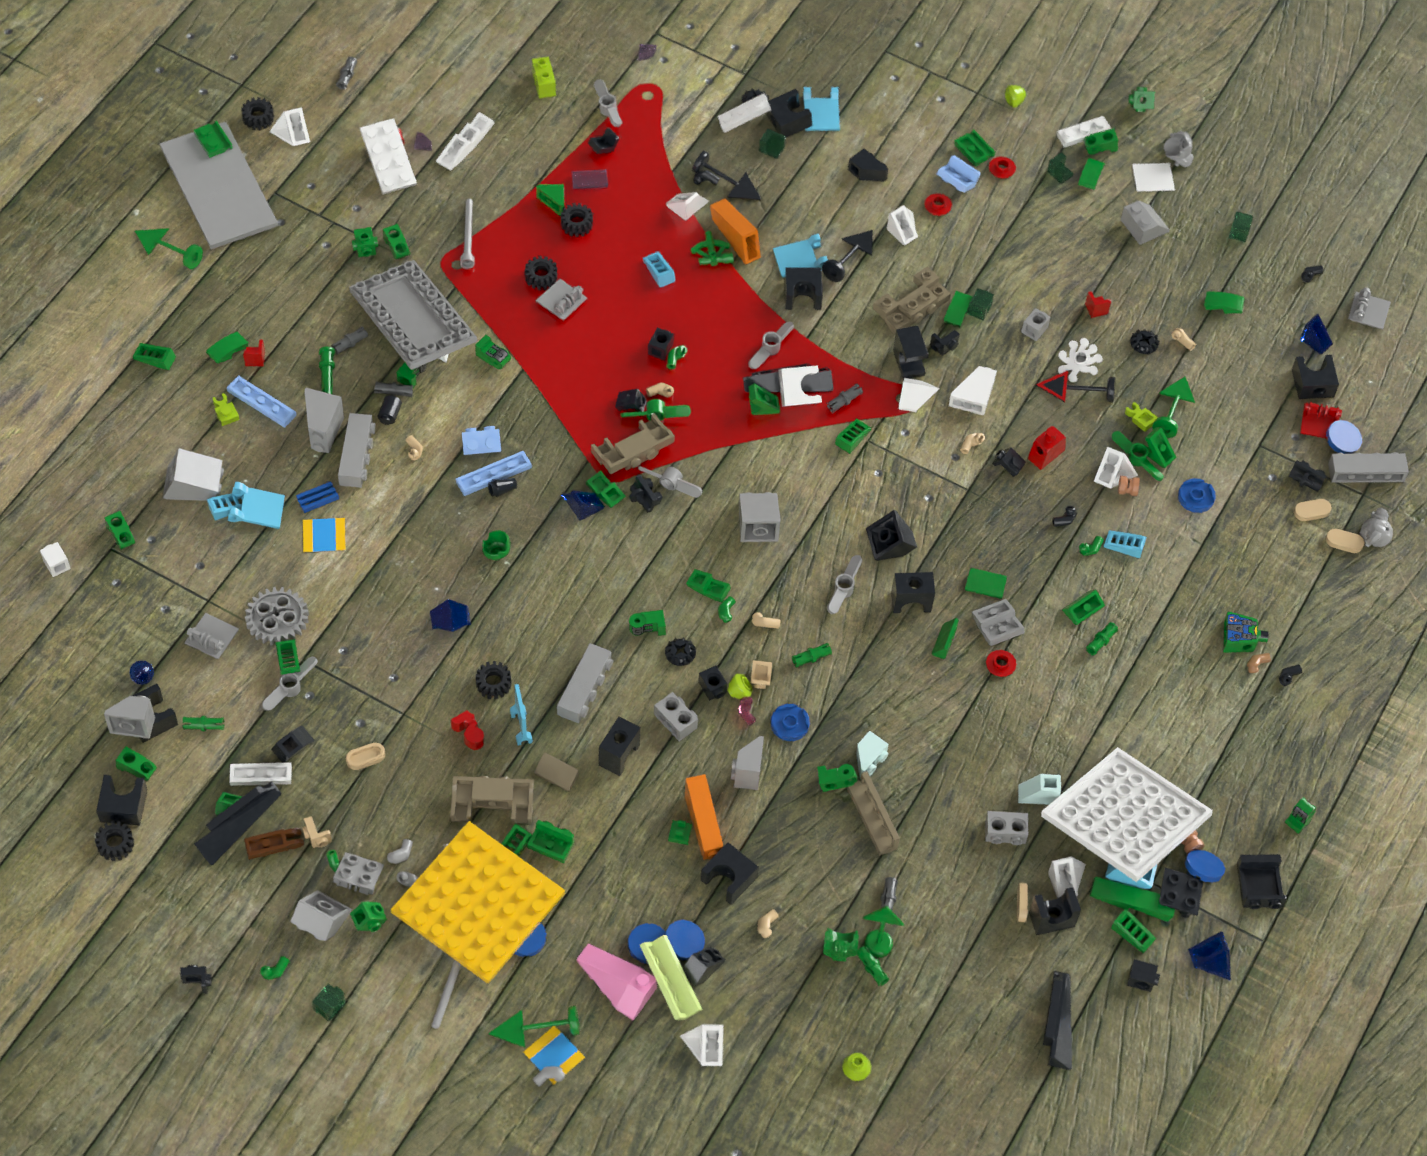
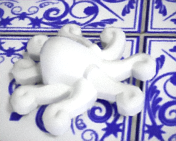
M1086 338L1080 340L1081 346L1077 352L1078 343L1074 340L1069 342L1071 348L1069 358L1063 350L1058 354L1059 358L1067 364L1060 366L1058 372L1061 374L1072 370L1068 377L1072 383L1077 382L1076 375L1079 371L1096 375L1098 373L1097 367L1087 366L1103 361L1100 354H1096L1092 358L1090 357L1091 354L1097 352V346L1092 344L1089 346V349L1085 350L1089 345V341Z

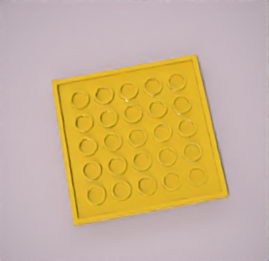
M468 821L391 908V913L489 984L564 896L565 890Z

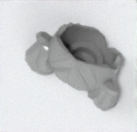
M1184 131L1171 133L1170 138L1164 144L1165 155L1175 160V166H1190L1193 161L1190 135Z
M1378 508L1376 512L1373 511L1371 518L1366 520L1361 527L1359 533L1364 542H1366L1365 545L1367 547L1371 545L1383 547L1392 540L1393 529L1387 521L1389 515L1384 508Z

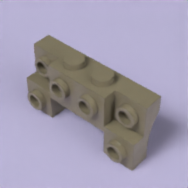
M926 267L914 275L913 282L919 288L900 301L896 302L887 293L874 302L873 309L883 318L894 334H896V329L907 328L915 323H919L923 317L934 313L938 307L950 300L951 293L939 283V277L930 268Z
M655 413L652 414L650 421L646 423L642 420L639 421V429L641 431L616 443L615 448L608 438H605L604 444L598 447L595 444L591 445L592 454L600 465L603 464L610 474L622 468L626 470L635 468L642 462L655 458L658 455V450L674 443V434L663 425Z
M453 776L451 821L471 822L472 808L512 809L511 824L532 825L534 780L510 779L508 777L489 778L488 776Z

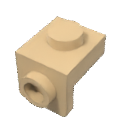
M753 660L750 684H754V688L766 689V686H770L772 662Z
M312 816L304 818L303 834L305 839H310L312 848L324 847L332 842L330 830L317 833Z

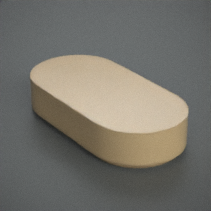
M1325 499L1300 502L1295 507L1294 515L1300 521L1325 518L1330 514L1332 506Z
M1331 529L1326 536V542L1329 546L1347 552L1358 553L1364 546V539L1360 535L1340 529Z
M371 743L353 749L346 755L347 766L352 770H360L380 763L385 758V749L380 743Z
M1019 883L1017 890V922H1026L1028 885L1026 883Z

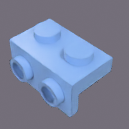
M953 155L947 165L939 168L937 175L943 181L955 186L958 191L965 193L975 187L980 172Z
M495 426L484 427L483 431H476V428H467L465 432L461 433L464 455L501 452L499 429H495Z

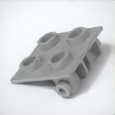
M559 279L536 302L564 321L587 297L582 294L583 289L581 286L571 287Z
M1365 287L1360 293H1355L1348 320L1383 330L1391 302L1370 296V289Z
M205 613L196 627L188 629L187 635L189 637L185 644L219 659L239 628Z
M345 852L333 877V882L337 883V886L345 888L349 884V890L354 885L355 892L360 887V893L373 895L374 886L384 864Z

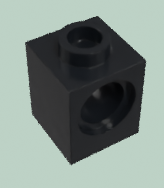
M657 328L648 343V355L665 361L674 345V334L668 330Z
M716 665L699 673L698 683L709 701L719 699L727 693V682Z
M1134 959L1126 986L1151 992L1153 986H1157L1159 982L1158 965Z

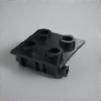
M1165 867L1159 904L1179 910L1183 918H1189L1191 914L1198 916L1203 881L1200 880L1201 878Z

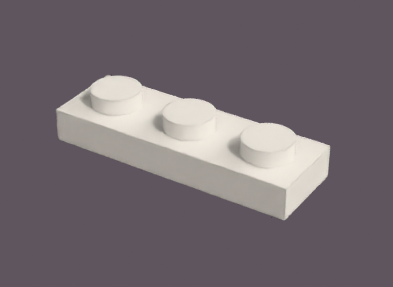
M763 93L719 115L718 118L722 130L727 132L770 111L771 108L767 97Z
M1104 116L1059 130L1057 131V137L1065 148L1083 142L1084 138L1090 134L1109 130L1111 127Z
M291 763L230 764V786L267 785L271 781L275 785L291 784Z

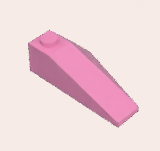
M588 944L577 958L579 965L600 987L601 992L608 997L614 1008L633 1021L657 989V981L653 975L591 944Z

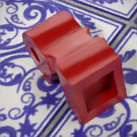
M466 710L451 719V729L456 732L466 729L464 742L468 748L479 750L483 747L484 733L478 728L474 714Z

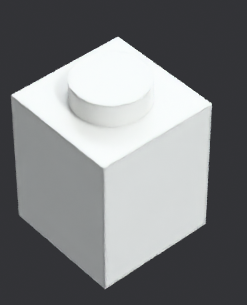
M58 542L47 545L40 550L42 559L52 577L70 569L68 559Z

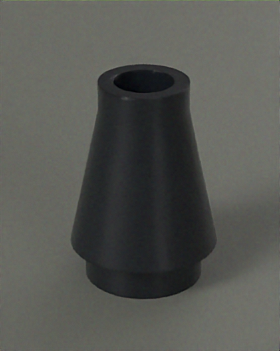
M515 478L492 479L491 482H488V490L492 497H499L511 490L517 489Z

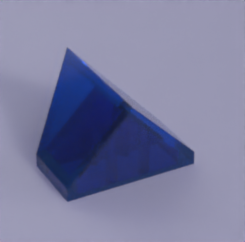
M1316 314L1305 324L1300 340L1317 353L1323 354L1333 345V342L1319 314Z
M572 490L571 493L561 494L580 521L605 508L596 493Z
M447 599L430 611L432 629L454 632L465 625H471L469 607L451 599Z
M1220 931L1188 949L1194 968L1231 981L1230 950L1223 932Z

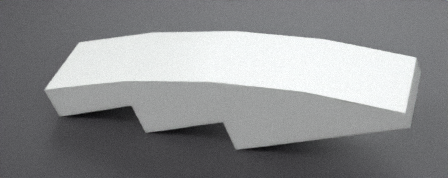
M479 112L471 124L467 123L459 135L455 134L436 162L451 171L476 147L493 126L494 121Z

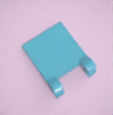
M804 87V110L809 109L811 111L813 124L812 127L805 129V131H840L838 87H831L830 98H811V87Z
M814 234L807 240L773 248L782 278L785 277V267L821 268L822 270L823 263L828 260L827 256L816 260L812 249L821 247L819 234Z
M235 482L232 495L243 496L241 510L231 507L228 521H244L279 529L285 495L249 488L241 482Z
M516 684L515 705L510 708L512 718H515L516 714L518 715L521 732L516 735V741L519 746L523 741H528L530 744L533 740L531 733L526 731L527 712L522 702L519 684Z

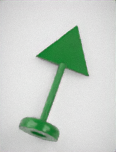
M169 228L134 230L148 255L157 244H160L182 254L183 264L188 269L196 268L203 257L201 246L193 244L185 251L161 240L169 231Z
M1186 376L1159 393L1174 398L1168 416L1158 417L1152 425L1153 430L1156 427H1161L1167 439L1175 437L1178 432V424L1172 419L1178 400L1181 399L1195 403Z
M886 905L863 916L865 920L880 922L879 930L871 931L864 941V947L867 946L875 958L887 956L893 947L891 936L884 931L885 924L904 926V923Z
M574 1005L568 1008V1019L530 1025L523 1024V1011L520 1010L488 1034L524 1048L525 1030L569 1024L571 1034L580 1035L577 1007Z

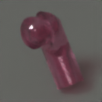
M743 697L739 702L738 714L750 726L756 721V718L750 713L753 700L751 697Z

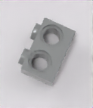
M673 692L654 705V715L678 741H681L697 729L698 716L693 710H689L685 706V702L681 697H677ZM681 721H686V722H688V723L682 724V723H680V722H681Z
M987 812L985 819L986 842L1000 844L1002 842L1013 845L1026 844L1028 837V813ZM992 827H998L1001 830H995ZM1012 828H1018L1021 831L1017 832L1014 831Z

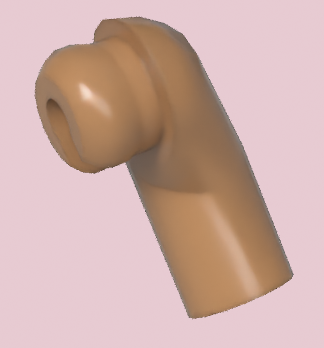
M1270 654L1253 655L1247 662L1248 672L1257 673L1260 664L1271 662Z

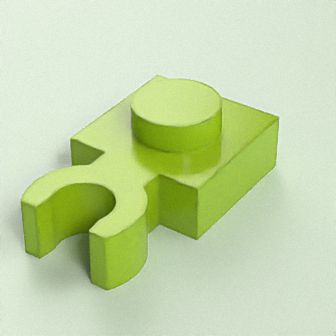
M224 393L222 394V401H217L213 397L214 406L217 407L214 408L215 413L222 426L240 420L233 403H228L227 396Z
M1133 402V410L1126 407L1125 414L1132 417V422L1146 432L1152 428L1155 419L1158 417L1147 408L1139 409V405Z

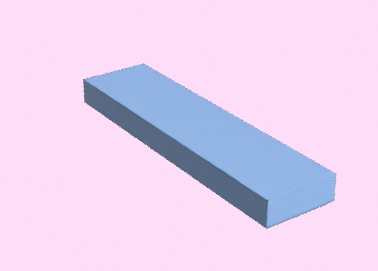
M239 375L227 387V392L284 428L297 416L296 411Z
M521 451L456 478V483L462 494L466 496L488 487V482H491L492 479H507L531 469L532 464L525 452Z

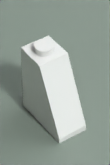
M979 366L951 393L949 406L984 415L997 371Z

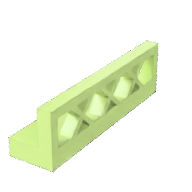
M663 935L652 942L642 943L640 947L675 1020H685L701 1011L702 1008L667 935Z

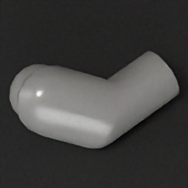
M404 839L401 849L388 854V862L398 864L408 860L413 842Z
M401 871L397 874L396 879L402 885L411 887L418 877L409 872Z
M549 1066L543 1068L532 1080L540 1087L548 1078H554L557 1082L562 1081L565 1073L559 1066Z

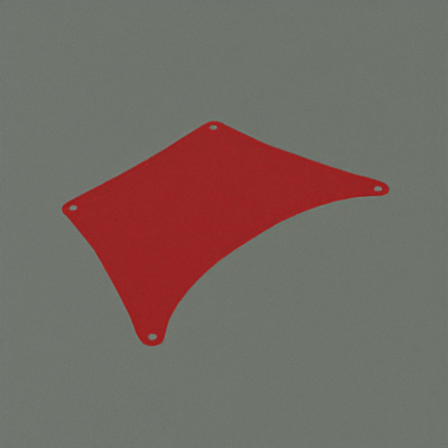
M643 83L634 87L617 105V112L622 121L620 127L614 126L609 117H607L566 159L539 183L564 184V207L566 209L567 205L572 207V203H575L576 206H578V203H582V207L586 205L587 209H591L593 213V226L588 234L584 232L582 237L581 234H578V237H575V234L569 236V232L566 234L562 230L561 216L537 198L535 187L519 203L472 236L471 254L475 258L472 268L465 269L462 267L458 270L452 268V262L460 260L464 253V242L447 252L440 262L447 278L507 347L540 390L597 473L602 471L610 482H622L644 473L638 470L637 466L628 470L622 468L610 474L603 464L600 465L591 452V445L595 444L598 447L604 444L605 438H608L615 448L616 443L641 431L639 429V421L642 420L644 423L649 421L647 416L621 417V413L637 412L635 408L618 411L615 405L618 393L621 391L638 389L645 396L646 404L650 400L659 399L665 403V406L688 405L691 408V414L687 417L665 418L661 421L674 434V443L658 450V455L655 458L648 459L639 465L648 470H653L706 451L749 441L852 422L855 419L893 417L911 412L898 409L899 402H897L896 396L901 394L903 384L872 376L841 361L814 344L794 328L781 341L780 351L777 354L769 355L757 369L749 367V360L762 347L764 334L767 332H777L786 321L756 294L731 263L725 264L720 262L716 266H711V264L700 265L699 258H704V256L698 253H691L692 247L699 242L706 241V235L694 214L685 221L666 205L667 202L677 194H682L671 170L664 148L661 128L664 94L662 89L653 83ZM648 91L653 93L654 96L651 100H645L642 94ZM606 128H611L619 137L614 152L597 154L588 144L590 138L603 136ZM576 217L572 218L571 221L578 223L582 222L583 219ZM715 246L716 253L719 251L717 246ZM708 247L700 249L709 255ZM656 252H660L673 269L675 275V282L663 287L658 286L643 261L644 257ZM539 256H542V259H544L546 256L548 261L551 258L557 267L556 282L561 279L571 287L581 286L583 289L582 294L587 297L564 321L536 302L547 290H544L543 287L541 290H537V287L533 289L532 285L529 286L525 280L526 263L528 264L529 260L533 261V257L539 259ZM539 270L536 271L534 274L538 276H544L548 274V272ZM657 328L668 330L674 334V345L671 350L680 345H684L687 348L685 356L676 361L675 369L667 368L668 355L665 361L648 355V343ZM767 342V344H769V345H775V344H776V343H774V342ZM805 363H810L812 366L818 365V369L828 367L831 370L833 391L804 392L808 396L820 395L821 403L782 407L781 392H770L779 399L780 413L751 414L750 394L744 390L743 377L752 376V373ZM659 383H665L673 387L674 393L670 397L659 394L648 397L646 389ZM855 384H858L859 387L857 389L861 387L863 394L851 400L849 405L842 406L834 413L830 411L832 408L828 409V402L838 397L840 392H845Z

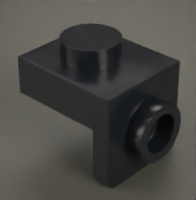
M606 128L603 136L590 138L588 144L597 154L614 152L619 137L611 128Z
M953 330L941 339L934 333L931 335L930 346L935 352L943 356L950 350L953 351L957 348L960 334Z
M638 389L621 391L618 393L615 407L618 411L635 408L637 412H643L646 406V398Z
M1010 447L1005 450H999L992 464L994 466L1001 464L1014 477L1018 475L1026 461Z
M188 965L180 968L183 984L201 983L203 994L208 993V987L212 986V976L208 974L206 966Z

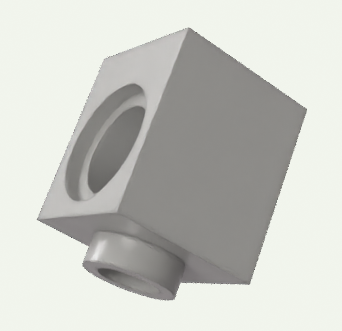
M1035 308L1024 321L1021 333L1037 341L1047 330L1051 317Z

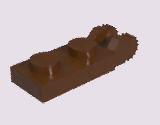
M299 827L287 830L281 829L245 838L244 842L248 859L251 860L302 847L304 845L303 839L299 838L290 841L286 839L299 836L302 833Z

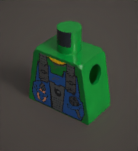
M1227 611L1224 619V653L1253 652L1258 642H1268L1269 631L1258 630V620L1256 618Z

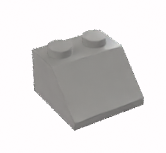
M1136 201L1123 208L1121 222L1140 245L1168 233L1170 230L1153 208L1146 203Z
M141 695L136 697L129 696L105 710L104 716L111 734L150 739L155 720L150 698Z
M759 736L740 749L737 759L733 758L731 780H735V788L758 790L764 736Z
M317 890L298 901L291 923L297 925L298 929L313 934L316 939L327 941L335 936L352 909Z

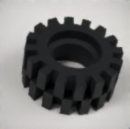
M257 97V100L251 98V102L248 99L241 108L244 124L249 129L252 126V130L256 128L261 130V127L266 129L267 125L270 127L271 122L274 121L273 106L270 101L266 102L265 98L261 100L260 97ZM255 112H263V113H264V114H262V115H260V116H254V115H252V114L255 113Z
M572 203V207L567 205V209L564 207L563 212H561L562 230L566 234L569 232V236L575 234V237H578V234H581V237L584 236V232L588 234L593 226V213L591 209H587L586 205L582 207V203H578V206ZM578 217L582 218L583 221L576 223L572 222L571 219Z
M539 256V259L533 257V261L529 260L528 264L526 263L525 280L529 286L532 285L533 289L537 287V290H541L542 287L544 290H547V286L550 288L557 280L556 263H553L551 258L548 261L546 256L544 259H542V256ZM539 270L548 272L544 276H538L534 273Z
M493 661L492 665L486 662V667L482 664L476 674V688L478 692L482 693L483 697L487 694L488 699H491V696H494V699H498V695L501 698L504 697V693L507 694L509 689H511V672L508 670V667L506 665L503 667L501 662L496 665V661ZM495 675L501 678V682L496 685H490L486 682V679L489 676Z
M110 821L111 825L108 826L105 823L104 829L102 827L98 829L99 833L96 832L95 843L98 852L106 860L109 857L111 861H115V857H118V860H122L121 856L124 855L126 858L128 856L127 852L131 853L132 847H134L132 832L125 823L122 826L120 821L117 822V825H115L114 821ZM115 835L122 837V842L118 846L110 847L107 845V840Z

